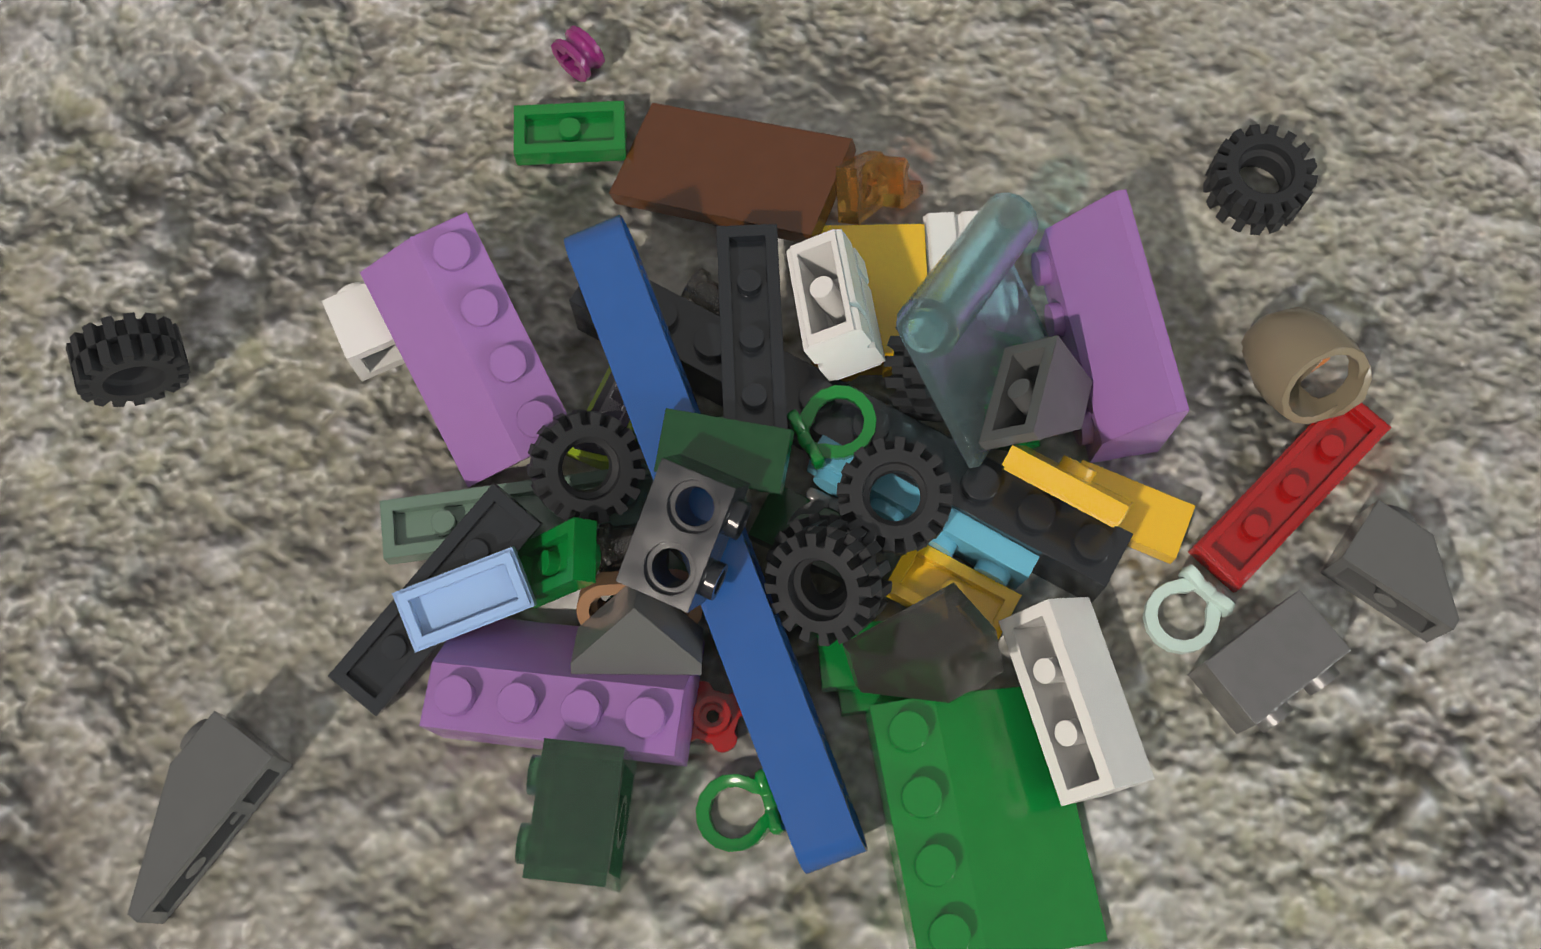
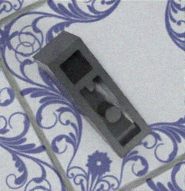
M216 711L208 719L200 720L188 730L180 743V753L170 763L127 914L137 923L164 924L293 765L238 721Z

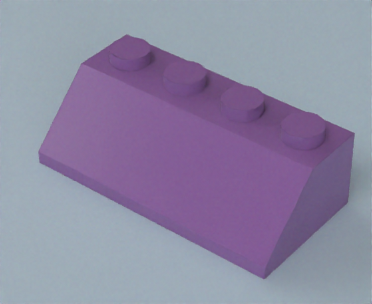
M1124 189L1114 191L1046 228L1037 252H1033L1031 256L1034 282L1038 287L1044 286L1048 301L1044 309L1049 337L1056 335L1060 337L1093 381L1082 428L1073 431L1077 444L1079 446L1085 445L1090 463L1158 452L1190 411L1128 193Z
M465 212L408 238L362 270L360 274L467 487H470L530 458L531 455L528 454L531 443L535 444L539 435L537 432L543 425L548 426L554 421L553 417L561 413H567L468 213Z
M503 618L446 640L432 661L419 726L449 739L687 767L694 722L693 710L697 702L700 675L571 674V659L579 626ZM703 640V654H704L705 641Z

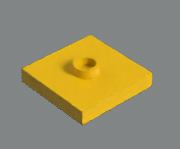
M1012 445L1002 463L1004 470L1113 528L1121 524L1133 503L1093 482L1097 472L1066 455H1063L1061 461L1057 463L1025 445Z

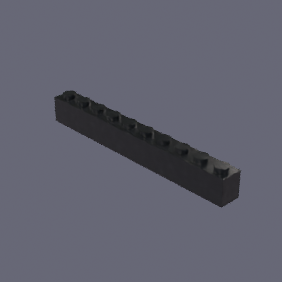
M650 280L692 391L723 407L720 316ZM578 286L569 300L577 328L600 341L583 294ZM784 351L787 414L791 410L796 409L800 415L810 398L821 389L841 385L850 386L860 391L841 380L829 381L819 368ZM862 392L872 403L877 418L876 433L869 447L873 445V440L883 438L884 441H894L895 436L906 437V442L913 444L919 441L927 445V450L933 455L936 453L943 461V467L946 472L949 471L952 481V507L1040 556L1031 573L1076 597H1089L1091 603L1106 588L1133 533L1119 526L1113 528L1007 472L1004 470V466ZM836 399L827 402L820 408L809 431L816 443L819 442L822 435H825L837 443L845 445L859 437L863 429L864 418L861 410L854 403L848 400ZM787 420V428L793 430ZM794 432L792 445L805 451L798 444L797 435ZM892 473L918 488L910 477L900 473Z

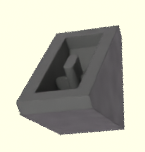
M625 586L578 627L571 659V674L701 675L703 628L682 610Z

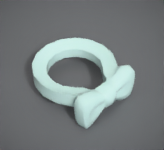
M1192 564L1180 570L1178 574L1179 579L1167 582L1154 590L1146 601L1143 611L1145 630L1152 641L1167 652L1181 655L1196 652L1210 643L1218 630L1220 618L1231 615L1235 608V603L1217 591L1216 587L1209 581H1206L1200 571ZM1196 592L1207 604L1204 627L1200 634L1193 639H1175L1165 633L1159 624L1157 616L1159 605L1170 595Z

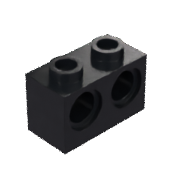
M682 454L662 458L616 582L687 613L704 603L706 598L713 601L722 587L728 570V564L721 562L729 538L737 540L740 537L751 512L752 504L744 501L751 483ZM696 486L705 489L714 501V512L709 521L699 519L690 509L689 497L691 491ZM670 548L680 550L688 558L690 575L687 580L678 579L669 571L666 558Z

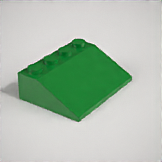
M1021 687L935 694L869 706L865 721L909 949H1069L1108 941L1076 803L1065 806L1060 804Z

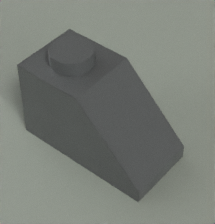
M1058 335L1004 348L979 439V444L984 450L1041 440L1082 428L1093 381Z
M1379 499L1354 518L1320 572L1426 643L1454 630L1460 620L1434 535L1419 526L1414 516L1398 506L1386 505Z

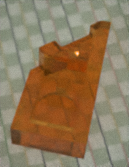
M868 150L836 166L838 223L860 225L883 206L904 209L923 194V184L921 181L909 179L908 170L910 164L904 157L885 156L881 151Z

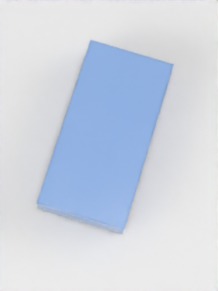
M515 546L392 593L415 653L537 605Z

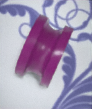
M574 25L566 30V40L556 39L552 43L551 49L556 60L568 74L580 82H586L591 76L590 68H601L605 63V57L596 41L582 28Z

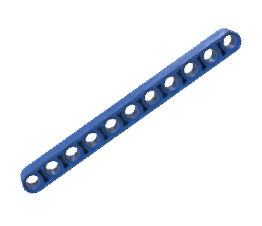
M617 215L565 237L564 245L654 481L657 473L654 472L665 409L669 408L701 414L633 237L623 217ZM696 486L691 491L689 497L690 509L699 519L709 521L714 512V501L705 489ZM744 528L737 540L729 538L721 562L728 564V570L719 593L713 601L706 598L705 602L701 604V608L795 855L805 874H809L867 852L868 847L853 803L787 633L782 625L779 613L774 615L770 607L774 600L771 594H766V579L747 530ZM681 552L685 566L690 575L689 560L686 557V555L683 552Z

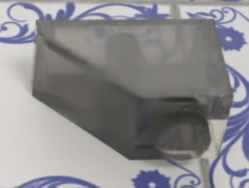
M954 582L843 643L854 683L860 692L950 703L969 691L984 687L992 678L1004 672L996 629Z

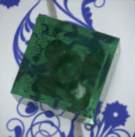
M544 738L542 755H532L527 773V795L535 796L531 823H521L516 841L515 862L516 864L524 865L522 878L546 885L619 893L637 763L625 747Z

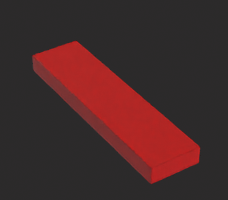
M1360 403L1344 415L1311 423L1188 553L1231 592H1237L1392 427L1363 403Z

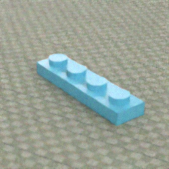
M822 435L817 443L841 445L825 435ZM854 457L846 460L825 459L826 466L821 470H816L809 460L807 472L815 476L813 481L818 487L838 497L836 494L837 484L840 483L842 478L841 471L845 463H850ZM890 473L882 476L875 482L870 492V503L873 510L880 517L890 521H900L908 518L916 511L920 503V491L916 486ZM953 507L951 508L949 519L943 527V531L936 539L927 544L950 557L953 555L973 565L974 570L1015 590L1029 578L1040 557Z

